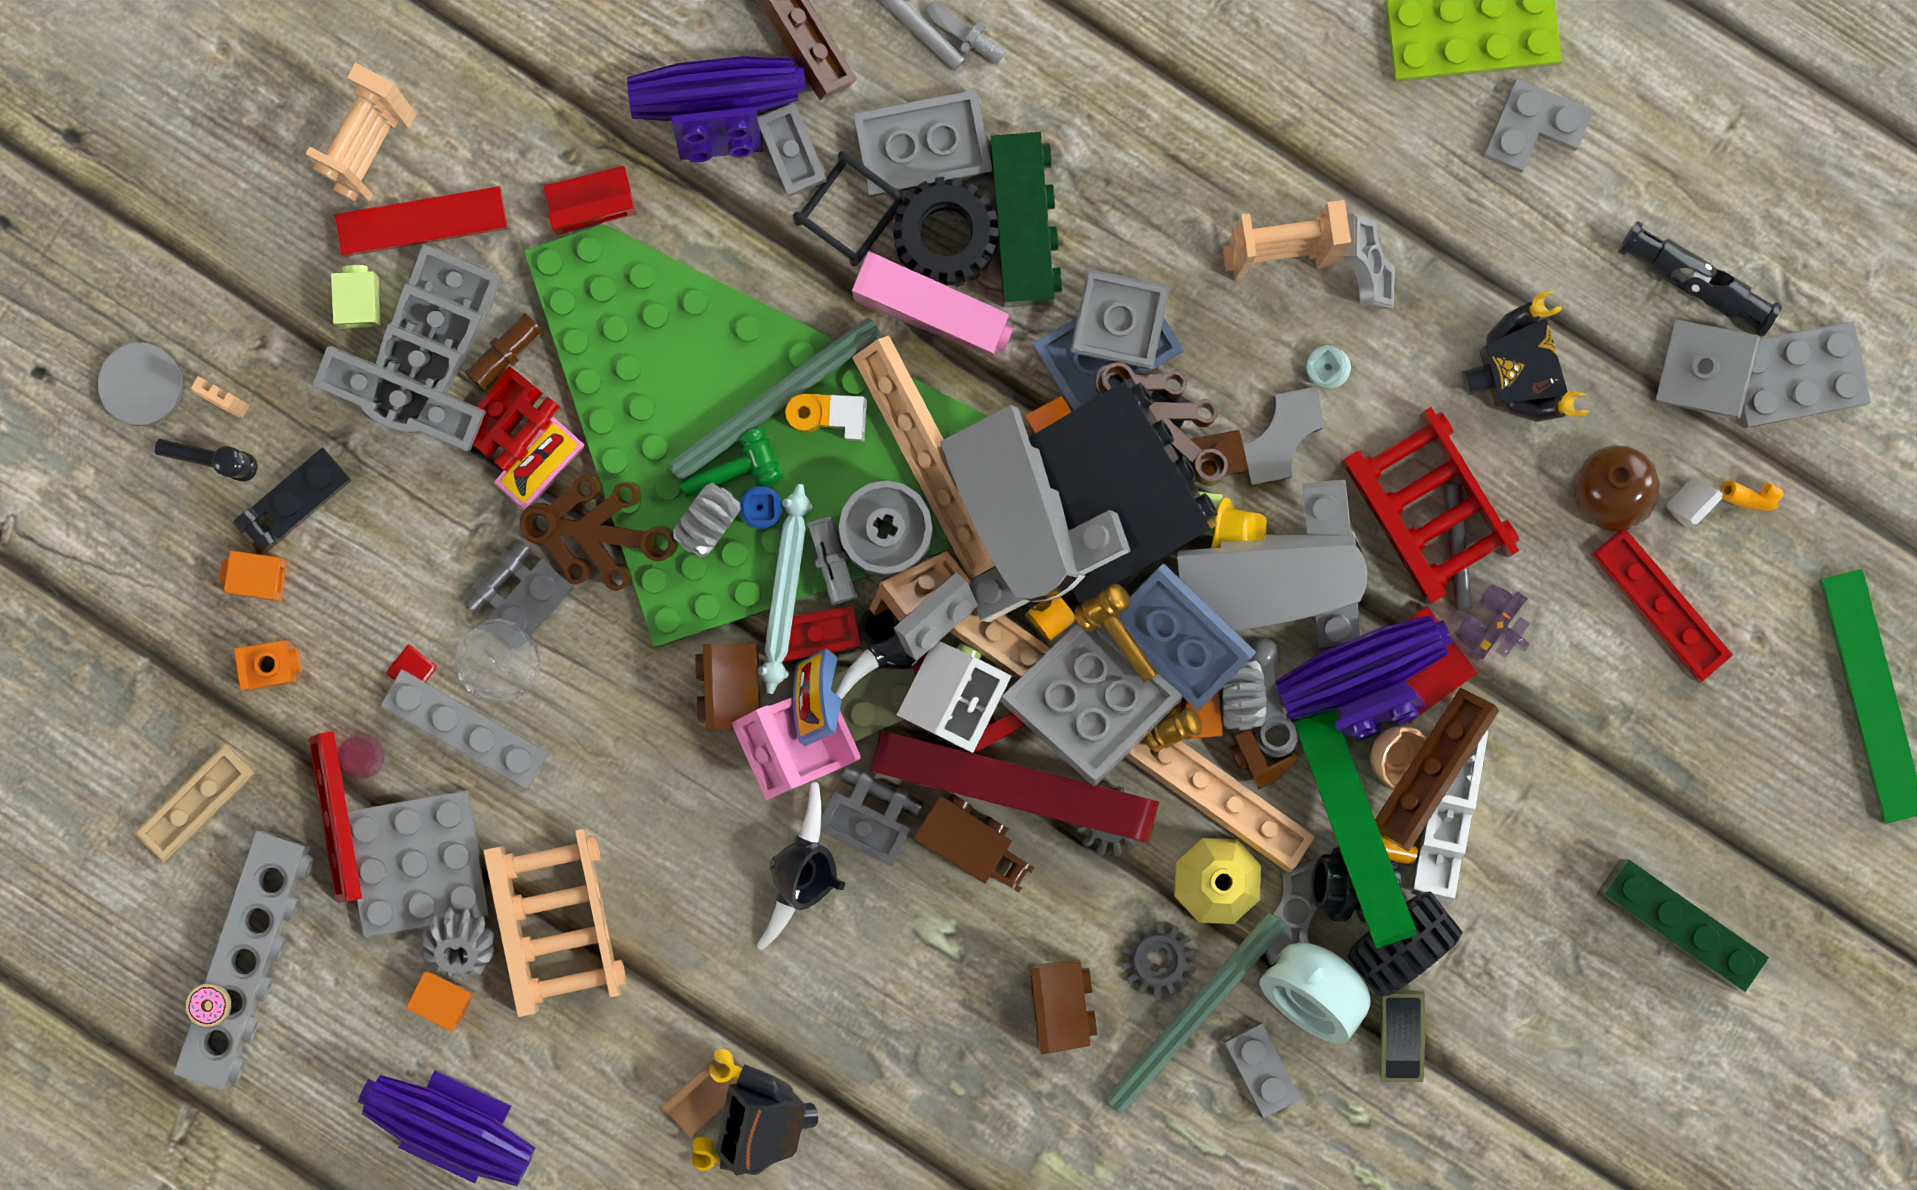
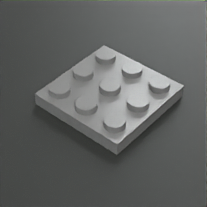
M1077 623L1002 695L1001 703L1095 787L1181 702L1182 694L1159 674L1143 683L1104 625L1097 627L1093 632H1087Z
M469 790L348 811L362 899H358L357 902L363 938L430 926L431 919L434 918L435 914L445 917V912L450 907L457 915H462L468 908L471 918L491 915Z

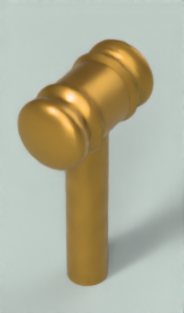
M1111 584L1092 599L1086 600L1082 605L1077 606L1075 609V619L1078 625L1087 632H1093L1097 627L1104 625L1138 676L1145 683L1158 673L1119 618L1121 612L1126 611L1130 606V597L1127 591L1118 584Z
M1178 704L1144 739L1152 751L1159 752L1163 748H1169L1180 741L1189 740L1192 736L1200 735L1202 722L1194 709L1186 708L1183 712H1180V704Z

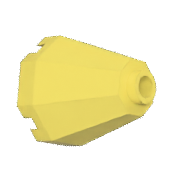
M1201 838L1176 861L1174 896L1197 922L1235 924L1260 901L1261 865L1238 839ZM1220 874L1229 878V885L1223 886L1222 890H1219L1215 884L1216 877Z

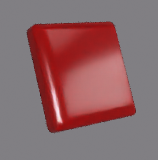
M408 644L388 668L386 674L395 681L402 669L427 682L437 669V665L412 645Z

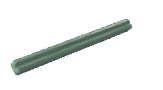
M870 318L864 319L669 462L671 471L680 481L691 476L736 443L744 432L758 427L784 408L793 397L806 392L851 359L852 356L877 340L881 335L877 325Z
M1268 913L1111 1090L1106 1097V1101L1114 1110L1122 1113L1127 1109L1280 936L1286 927L1280 918L1273 913Z

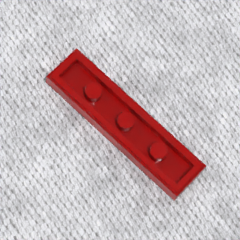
M500 186L334 214L341 256L343 257L508 229Z
M1628 530L1617 531L1590 554L1699 683L1703 682L1733 656L1730 650Z
M334 731L319 733L309 737L308 741L335 901L342 903L362 899L335 734Z

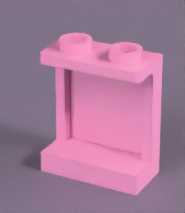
M793 697L774 705H767L731 723L766 801L860 760L859 751L841 711L839 712L835 733L807 746L802 745L798 740L795 726Z

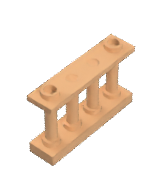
M355 63L347 78L356 88L354 94L357 97L326 154L312 147H309L306 155L315 163L313 170L335 183L334 192L353 202L356 201L358 196L370 201L373 194L361 181L390 128L395 129L399 123L409 129L417 115L393 82Z
M1345 200L1327 202L1316 220L1252 229L1250 213L1241 214L1236 226L1232 227L1229 246H1223L1226 271L1233 270L1234 280L1239 281L1244 279L1252 263L1307 255L1309 259H1316L1317 269L1334 267L1351 243Z
M587 829L575 830L578 842L576 844L514 857L513 853L506 854L505 846L483 850L518 1017L539 1012L538 1004L543 1003L546 997L607 985L609 996L614 997L622 994L620 986L627 985L622 960H614L594 861L601 860L596 835H588ZM581 860L586 885L523 898L522 895L515 896L512 879L518 878V873ZM590 901L594 927L531 940L530 936L523 937L520 921L525 920L526 915ZM599 943L604 968L540 981L539 978L532 979L529 962L535 961V956Z

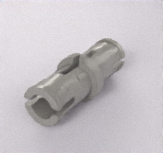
M828 516L809 522L807 526L810 529L818 556L815 564L817 570H822L830 597V604L836 605L857 598L846 564L849 561V556L846 551H842L834 524V517Z

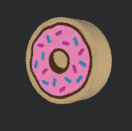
M210 983L197 986L190 992L186 1000L188 1017L195 1024L202 1027H212L222 1023L228 1017L231 1010L229 994L217 984Z

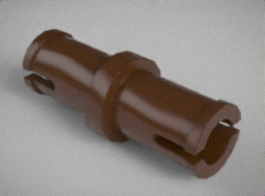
M524 313L499 339L494 337L489 342L491 347L465 373L484 391L487 388L486 386L509 364L514 366L519 361L517 356L543 330L533 319Z

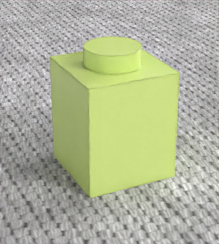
M364 265L342 267L343 273H331L333 324L339 329L381 327L379 276L373 271L368 272V266Z

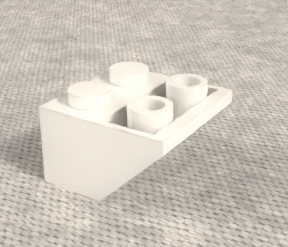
M939 641L934 648L928 651L897 716L973 753L1011 675Z

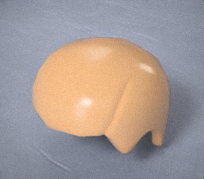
M1397 726L1384 731L1375 739L1369 754L1371 770L1382 784L1394 790L1427 738L1417 729L1407 726Z

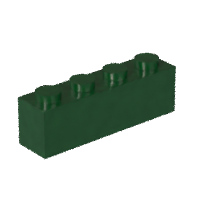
M1041 132L991 135L990 146L1004 308L1054 304V293L1062 292L1060 267L1052 268L1051 251H1059L1057 226H1049L1048 210L1055 209L1053 184L1045 185L1044 168H1052L1050 143H1042Z
M1620 859L1597 892L1602 898L1734 990L1746 992L1769 959L1763 952L1629 859Z

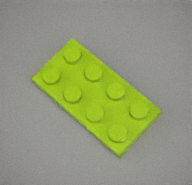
M1385 0L1395 82L1554 66L1562 63L1555 0Z

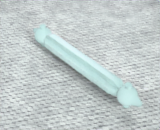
M797 484L793 494L782 501V505L789 515L783 523L765 643L767 662L758 668V674L761 675L762 680L765 682L766 692L773 694L777 685L788 677V672L785 670L782 661L788 653L806 528L803 516L811 512L813 508L809 499L805 496L804 485Z

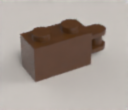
M953 793L948 800L940 795L913 839L984 884L992 875L1019 893L1022 889L1019 884L1028 871L1032 873L1035 868L1007 850L1012 840L1005 836L1009 828L990 816H987L983 823L969 814L974 806ZM1003 855L1013 861L1005 876L994 870Z

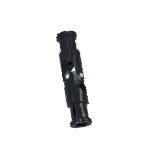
M1636 221L1620 245L1618 253L1621 255L1628 253L1647 264L1648 270L1660 278L1701 299L1705 304L1731 319L1735 317L1756 328L1758 335L1762 337L1766 335L1782 309L1781 304L1778 302L1771 304L1752 293V287L1725 271L1715 268L1711 263L1668 238L1663 241L1642 228L1643 224ZM1680 268L1693 269V272L1688 278L1681 272Z

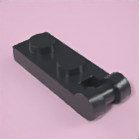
M322 447L255 505L239 515L233 524L240 533L246 532L254 541L252 547L259 555H263L352 480L328 451ZM267 514L277 523L269 531H266L259 522Z

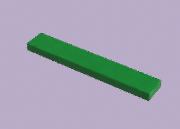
M1859 569L1820 579L1819 582L1883 824L1916 817L1917 772L1864 571Z
M1331 710L1296 721L1294 724L1372 940L1377 949L1416 936L1417 933L1344 734L1338 730L1335 724L1338 721L1335 710Z

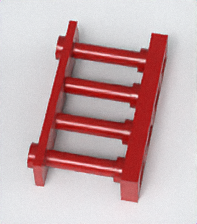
M1432 407L1420 414L1426 426L1374 457L1370 455L1363 457L1358 450L1341 462L1428 605L1447 595L1443 589L1448 584L1447 579L1499 548L1502 549L1507 558L1519 552L1515 543L1520 541L1512 524L1507 519L1503 522L1500 520L1451 440L1450 435L1454 431L1448 419L1442 412L1435 414ZM1435 440L1447 462L1396 493L1392 491L1385 493L1377 480L1382 476L1381 472ZM1457 476L1469 498L1417 529L1411 527L1407 530L1399 516L1404 512L1403 507ZM1479 512L1491 534L1439 565L1433 563L1429 566L1421 553L1426 548L1425 543Z

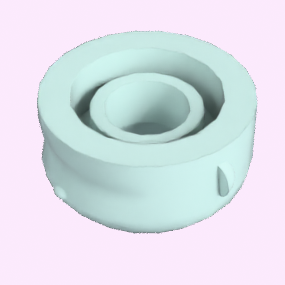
M1305 942L1288 945L1278 954L1279 960L1277 963L1266 970L1260 978L1259 984L1263 993L1284 1016L1305 1031L1327 1042L1335 1044L1347 1043L1366 1017L1371 1004L1370 993L1362 977L1350 964L1326 948Z

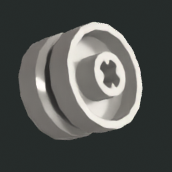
M888 480L868 483L854 492L842 508L838 525L842 547L851 562L867 574L884 578L893 577L918 565L929 550L933 533L930 512L921 496L905 484ZM882 523H890L893 525L894 534L892 536L888 534L887 538H882L879 535L878 527Z

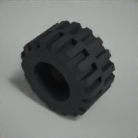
M937 177L935 182L927 183V181L918 184V189L914 192L910 190L904 196V202L902 205L899 204L896 210L895 221H893L894 247L896 248L900 263H903L906 268L945 286L956 285V287L965 285V281L969 279L975 280L980 276V272L984 268L987 269L997 247V216L995 210H992L990 206L991 201L986 195L982 196L978 192V187L972 183L969 186L962 183V179L953 177V181H944V177ZM943 210L953 211L963 216L969 223L971 230L968 245L959 253L949 256L937 255L924 246L921 239V227L924 220L931 214Z
M1431 891L1420 893L1406 902L1416 929V936L1376 949L1370 931H1368L1351 947L1347 958L1378 997L1389 996L1403 988L1436 963L1458 943L1463 931Z

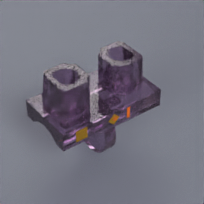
M1494 584L1489 585L1477 603L1494 614V618L1485 627L1469 615L1454 633L1470 649L1467 654L1476 661H1479V659L1483 660L1500 636L1503 640L1495 651L1502 657L1506 658L1513 647L1525 652L1530 643L1522 635L1530 624L1519 617L1512 628H1509L1508 625L1528 598L1518 591L1509 593L1507 590Z

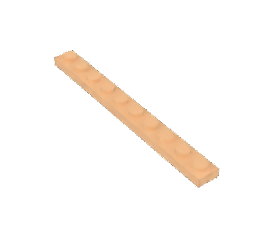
M976 608L964 621L959 622L949 631L1016 680H1019L1051 649L1005 615L990 622L980 620ZM1143 738L1125 756L1288 873L1294 870L1315 838L1313 834L1182 741L1171 745L1169 748H1163L1159 752H1154L1147 746Z

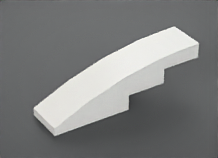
M1489 731L1485 732L1422 831L1411 894L1413 895L1431 891L1437 900L1452 903L1455 899L1461 861L1467 846L1471 817L1476 807Z

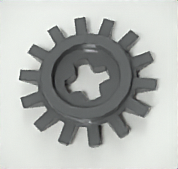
M1157 922V932L1151 933L1148 925L1144 924L1141 926L1145 935L1143 938H1138L1133 932L1128 936L1136 943L1134 949L1123 946L1121 951L1122 953L1132 955L1131 961L1121 963L1122 969L1133 968L1134 973L1126 980L1131 984L1135 980L1140 979L1142 984L1138 992L1143 995L1148 985L1154 987V998H1160L1161 987H1167L1170 996L1175 995L1174 982L1178 981L1184 987L1189 984L1182 977L1184 970L1195 973L1196 967L1187 965L1186 958L1196 957V950L1185 952L1183 946L1190 942L1191 939L1187 935L1178 941L1175 936L1179 927L1174 925L1169 934L1163 933L1164 922ZM1160 948H1164L1167 950L1166 959L1171 961L1167 969L1160 967L1157 972L1150 969L1152 962L1146 958L1150 950L1157 953Z

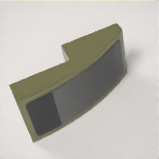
M1398 990L1389 996L1381 997L1379 1028L1381 1033L1380 1079L1381 1082H1424V990Z

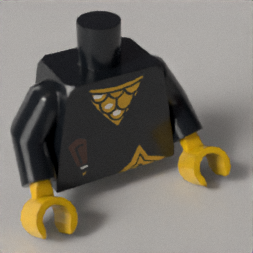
M1553 290L1541 292L1534 297L1533 302H1528L1505 314L1487 334V345L1480 350L1483 366L1462 371V378L1468 395L1490 390L1496 407L1504 406L1509 414L1534 422L1563 418L1566 414L1574 417L1587 416L1589 410L1576 411L1573 407L1574 400L1577 397H1585L1587 394L1577 391L1568 392L1547 318L1540 320V317H1549L1561 311L1562 306L1551 310L1546 309L1544 306L1545 297L1553 294Z

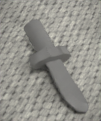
M930 2L927 9L932 20L946 31L964 41L959 48L961 53L967 55L973 48L996 65L1000 63L1007 51L982 35L986 28L985 24L978 21L971 28L936 3Z

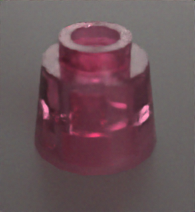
M367 733L350 735L342 742L338 749L340 768L353 779L364 780L373 777L384 764L385 753L382 744L376 737Z

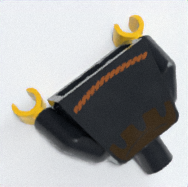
M715 1050L714 1059L727 1066L718 1068L715 1065H709L712 1079L721 1083L727 1082L731 1078L738 1081L737 1083L729 1084L716 1148L713 1140L708 1137L695 1138L693 1140L694 1153L692 1154V1163L699 1171H707L714 1164H719L720 1169L732 1171L736 1176L742 1174L757 1175L773 1163L790 1158L797 1152L801 1130L813 1128L817 1125L818 1111L813 1103H804L793 1092L791 1085L785 1081L744 1064L743 1068L734 1065L733 1055L728 1050Z

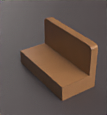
M945 551L881 582L869 609L874 615H877L890 608L899 622H901L953 574H959L968 582L969 586L971 581L948 551Z
M734 1058V1065L743 1068L741 1064ZM715 1059L660 1108L665 1115L668 1113L690 1138L724 1108L729 1084H734L738 1081L734 1078L723 1083L713 1080L709 1072V1065H715L718 1068L727 1066L717 1062Z

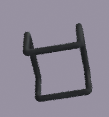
M840 151L838 153V163L827 176V182L821 184L801 213L795 212L793 214V220L796 226H805L849 258L851 266H857L896 214L899 204L902 205V194L849 154ZM846 164L894 197L893 204L857 253L807 218Z

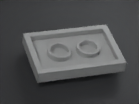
M977 90L853 113L863 165L899 192L917 189L918 184L927 181V183L935 182L937 177H944V181H953V177L963 180L989 175L993 172ZM866 178L869 198L888 194Z
M1846 322L1759 339L1742 409L1745 428L1870 404L1871 398L1855 322Z

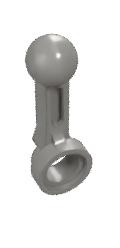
M1258 638L1249 644L1256 651L1249 661H1257L1264 674L1267 713L1264 724L1257 729L1256 742L1263 756L1271 760H1283L1291 756L1295 751L1298 743V732L1295 725L1287 719L1282 710L1279 691L1275 682L1277 679L1274 666L1279 660V649L1272 640ZM1272 727H1281L1287 731L1289 740L1283 746H1272L1267 742L1265 733Z

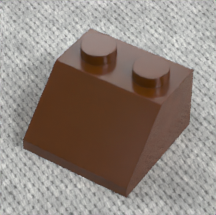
M1080 960L1029 965L1040 1054L1090 1046L1089 1036L1097 1035L1095 1011H1086L1085 994L1092 993L1090 969L1081 968Z

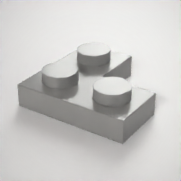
M1517 78L1514 81L1483 157L1522 173L1538 136L1576 151L1579 148L1594 110Z

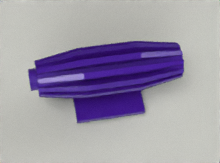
M737 56L682 62L627 77L632 119L672 121L680 161L689 160L691 162H705L712 157L727 155L735 158H744L752 155L754 152H763L757 112L799 101L798 92L806 91L804 67H795V61L791 58Z
M1432 615L1388 625L1317 654L1275 682L1291 719L1341 708L1340 720L1335 722L1338 730L1348 739L1355 737L1357 741H1362L1380 733L1378 726L1393 720L1396 725H1400L1420 716L1418 710L1426 707V704L1417 691L1411 688L1405 681L1449 655L1446 646L1453 644V640L1444 620L1436 623Z
M434 1070L427 1087L380 1075L376 1082L368 1079L358 1098V1103L364 1105L361 1112L362 1115L400 1140L398 1148L474 1184L480 1176L517 1187L536 1149L535 1146L503 1125L512 1105L437 1070Z

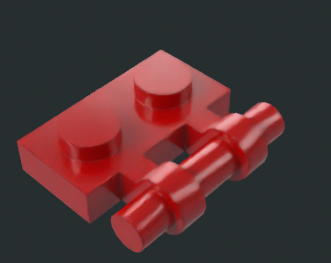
M510 366L476 406L485 410L486 413L473 443L476 448L489 458L502 446L504 450L494 462L506 472L510 470L517 460L522 462L529 453L526 450L541 430L544 432L548 430L553 423L550 419L560 408L548 396L537 409L533 407L543 392ZM524 416L527 417L528 421L512 439L509 436Z

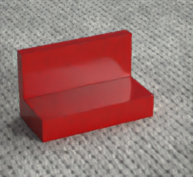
M625 166L543 186L550 210L548 213L550 223L556 235L637 215Z

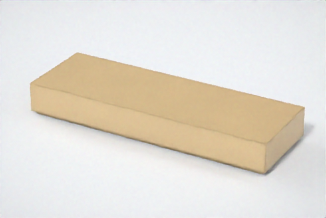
M224 744L134 834L162 863H166L256 773L228 744Z

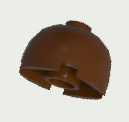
M1611 445L1598 449L1583 462L1576 475L1574 497L1576 503L1578 502L1579 508L1584 512V517L1590 523L1603 530L1621 532L1638 525L1640 522H1644L1650 517L1658 501L1660 482L1654 464L1644 453L1630 446Z

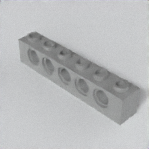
M266 831L255 832L204 984H217L226 991L230 989L237 991L243 999L242 1008L237 1013L230 1012L222 1023L212 1027H202L191 1021L173 1075L219 1090L230 1088L231 1082L238 1083L245 1065V1059L240 1058L245 1042H252L259 1023V1019L254 1017L258 1002L264 1003L272 986L273 979L267 977L272 961L278 962L286 944V938L281 936L286 920L292 922L299 906L300 898L294 895L299 881L307 880L313 864V857L308 856L311 846ZM272 868L278 869L284 877L283 886L277 892L268 890L264 883L265 874ZM258 908L265 910L270 917V925L263 933L256 931L251 925V916ZM243 949L252 951L256 957V966L250 973L242 971L237 964V957ZM215 1030L224 1032L229 1039L228 1049L223 1054L215 1052L210 1045V1037Z

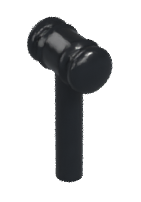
M158 439L155 444L156 455L212 467L218 474L240 482L251 480L257 473L258 464L254 456L230 446H223L213 451L164 439Z

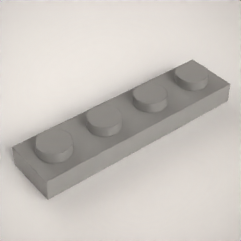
M402 669L381 704V707L527 790H529L549 755V752Z

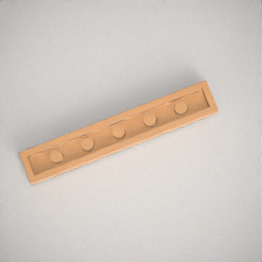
M889 335L876 340L852 356L967 577L969 580H972L996 566L982 543L957 489L940 443L944 439Z

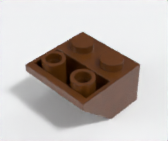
M703 644V654L695 655L696 679L704 681L705 696H697L698 722L706 723V730L710 732L734 731L732 722L760 709L758 645Z

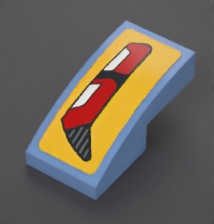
M824 649L796 663L793 683V710L798 740L804 746L835 733L842 699L831 691L838 657L828 649Z

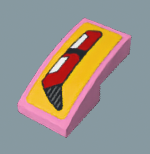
M554 417L551 419L553 423L546 432L541 430L526 450L529 453L522 462L517 460L508 472L504 470L494 481V484L523 511L532 505L554 483V479L584 448V444Z

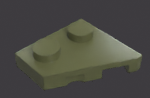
M836 666L831 686L833 693L836 692L842 678L850 667ZM875 668L862 677L842 699L840 711L854 742L905 720L897 716V713L916 677L913 669Z

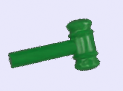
M753 428L744 432L739 437L738 442L743 446L742 452L745 455L679 482L685 497L687 498L701 492L708 484L714 483L717 485L748 471H752L751 475L756 477L755 484L757 486L765 487L779 481L783 476V472L778 469L779 462L776 461L771 449L770 440L765 438V429Z

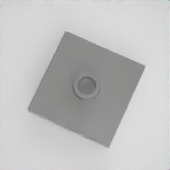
M1088 269L1070 353L1153 370L1170 286Z
M1675 319L1656 401L1661 404L1740 419L1759 344V336Z

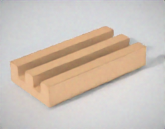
M197 376L191 387L194 394L239 419L244 417L250 406Z

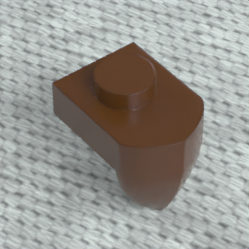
M1251 729L1232 736L1235 745L1229 747L1238 769L1247 768L1258 790L1281 778L1295 764L1299 757L1296 753L1267 766Z

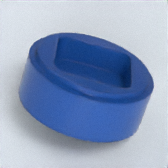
M757 486L749 488L739 498V517L749 527L756 529L768 528L775 524L781 515V500L777 493L768 487Z

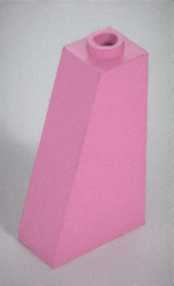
M869 251L852 289L854 302L991 358L994 357L997 349L1005 351L1014 329L1007 325L1010 314Z

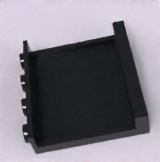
M1133 378L1121 382L1029 437L1030 445L1040 451L1050 488L1059 492L1068 531L1111 510L1118 514L1130 548V552L1085 574V577L1072 589L1080 605L1098 595L1101 590L1107 589L1111 584L1119 583L1218 525L1214 519L1218 513L1212 500L1206 493L1200 495L1192 481L1196 478V474L1191 464L1184 456L1181 458L1177 456L1171 445L1175 439L1170 428L1163 419L1156 420L1149 406L1153 405L1149 392L1141 382L1135 384Z

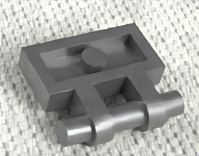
M521 540L510 551L504 550L497 558L500 561L484 580L480 577L472 586L474 591L464 601L475 613L487 601L493 605L496 610L485 622L516 650L520 649L574 589L570 583L543 559L531 571L525 567L522 562L533 550ZM514 573L522 581L505 599L497 592V589Z
M847 765L841 781L854 786L855 789L850 799L834 792L821 818L820 832L893 866L911 829L897 822L896 819L901 810L917 817L923 801L909 795L910 790L900 785L896 789L876 779V774L867 769L861 772ZM867 793L889 803L884 815L862 805Z

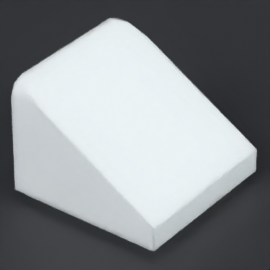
M1693 478L1667 503L1666 508L1686 528L1697 525L1723 498V494L1718 489L1699 479Z

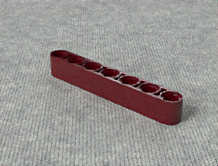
M880 730L870 769L874 773L1145 843L1150 841L1159 806V801L1098 785L1094 787L1090 783Z

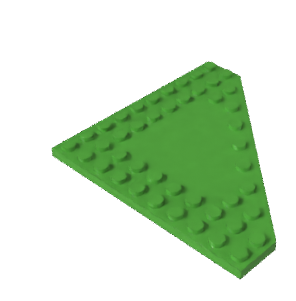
M605 224L524 250L605 499L612 495L616 485L625 481L634 482L641 491V497L637 504L628 508H622L612 516L615 527L648 531L656 526H666L674 530L700 492L686 498L679 483L681 481L677 479L669 468V462L835 341V339ZM853 358L842 364L803 394L865 397L867 399L865 442L847 441L844 438L845 429L820 428L811 433L800 432L792 427L786 419L785 411L787 405L756 427L765 429V438L770 440L771 449L776 461L779 462L778 469L783 472V476L779 481L765 487L774 490L782 504L785 498L787 499L789 495L793 494L796 485L802 484L804 485L805 496H807L813 507L811 512L803 516L806 530L795 602L828 591L822 570H817L815 564L818 556L807 524L820 518L833 516L841 544L838 525L842 508L854 492L868 483L885 480L905 484L921 496L929 509L933 531L929 550L923 559L953 550ZM912 378L943 439L988 417ZM737 441L688 478L745 455L742 452L743 446ZM752 471L716 485L721 489L723 487L733 494L732 497L739 501L740 496L747 489L757 487L755 484L756 477L751 475ZM623 487L621 490V497L624 501L630 502L632 499V492L626 487ZM783 505L777 522L763 529L747 526L740 519L739 514H737L711 552L702 558L693 552L689 553L681 547L679 542L674 555L663 561L648 559L640 548L621 546L655 648L771 609L782 527L789 515ZM882 523L878 527L879 535L882 538H887L888 534L891 536L894 534L893 525L890 523ZM658 535L656 539L657 546L660 549L666 550L668 540L665 536ZM850 559L846 562L852 583L875 576L867 574L855 566Z

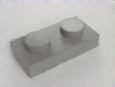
M795 103L758 117L760 131L788 198L827 182Z
M953 574L894 627L905 652L917 661L928 650L934 648L941 638L959 622L964 621L978 606L968 582L959 574Z
M1259 1023L1224 1041L1263 1118L1301 1100L1263 1023Z

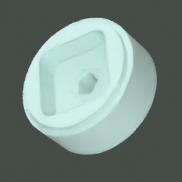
M1325 345L1316 348L1310 354L1306 370L1308 377L1314 384L1332 389L1341 386L1348 379L1351 364L1349 357L1343 350Z

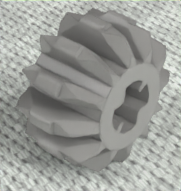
M714 483L706 485L673 530V538L689 553L693 552L700 558L707 556L739 513L740 502L733 498V494L723 487L721 489Z
M1248 661L1219 690L1221 722L1226 729L1252 730L1254 727H1261L1265 722V715L1267 713L1266 686L1264 685V674L1257 661Z
M450 907L445 912V917L435 914L434 918L431 919L430 926H427V929L424 930L422 937L424 946L422 951L423 960L432 962L433 973L441 970L446 971L448 981L454 974H460L467 981L471 976V972L481 974L486 967V962H489L493 957V928L484 927V916L471 918L468 908L462 915H457Z

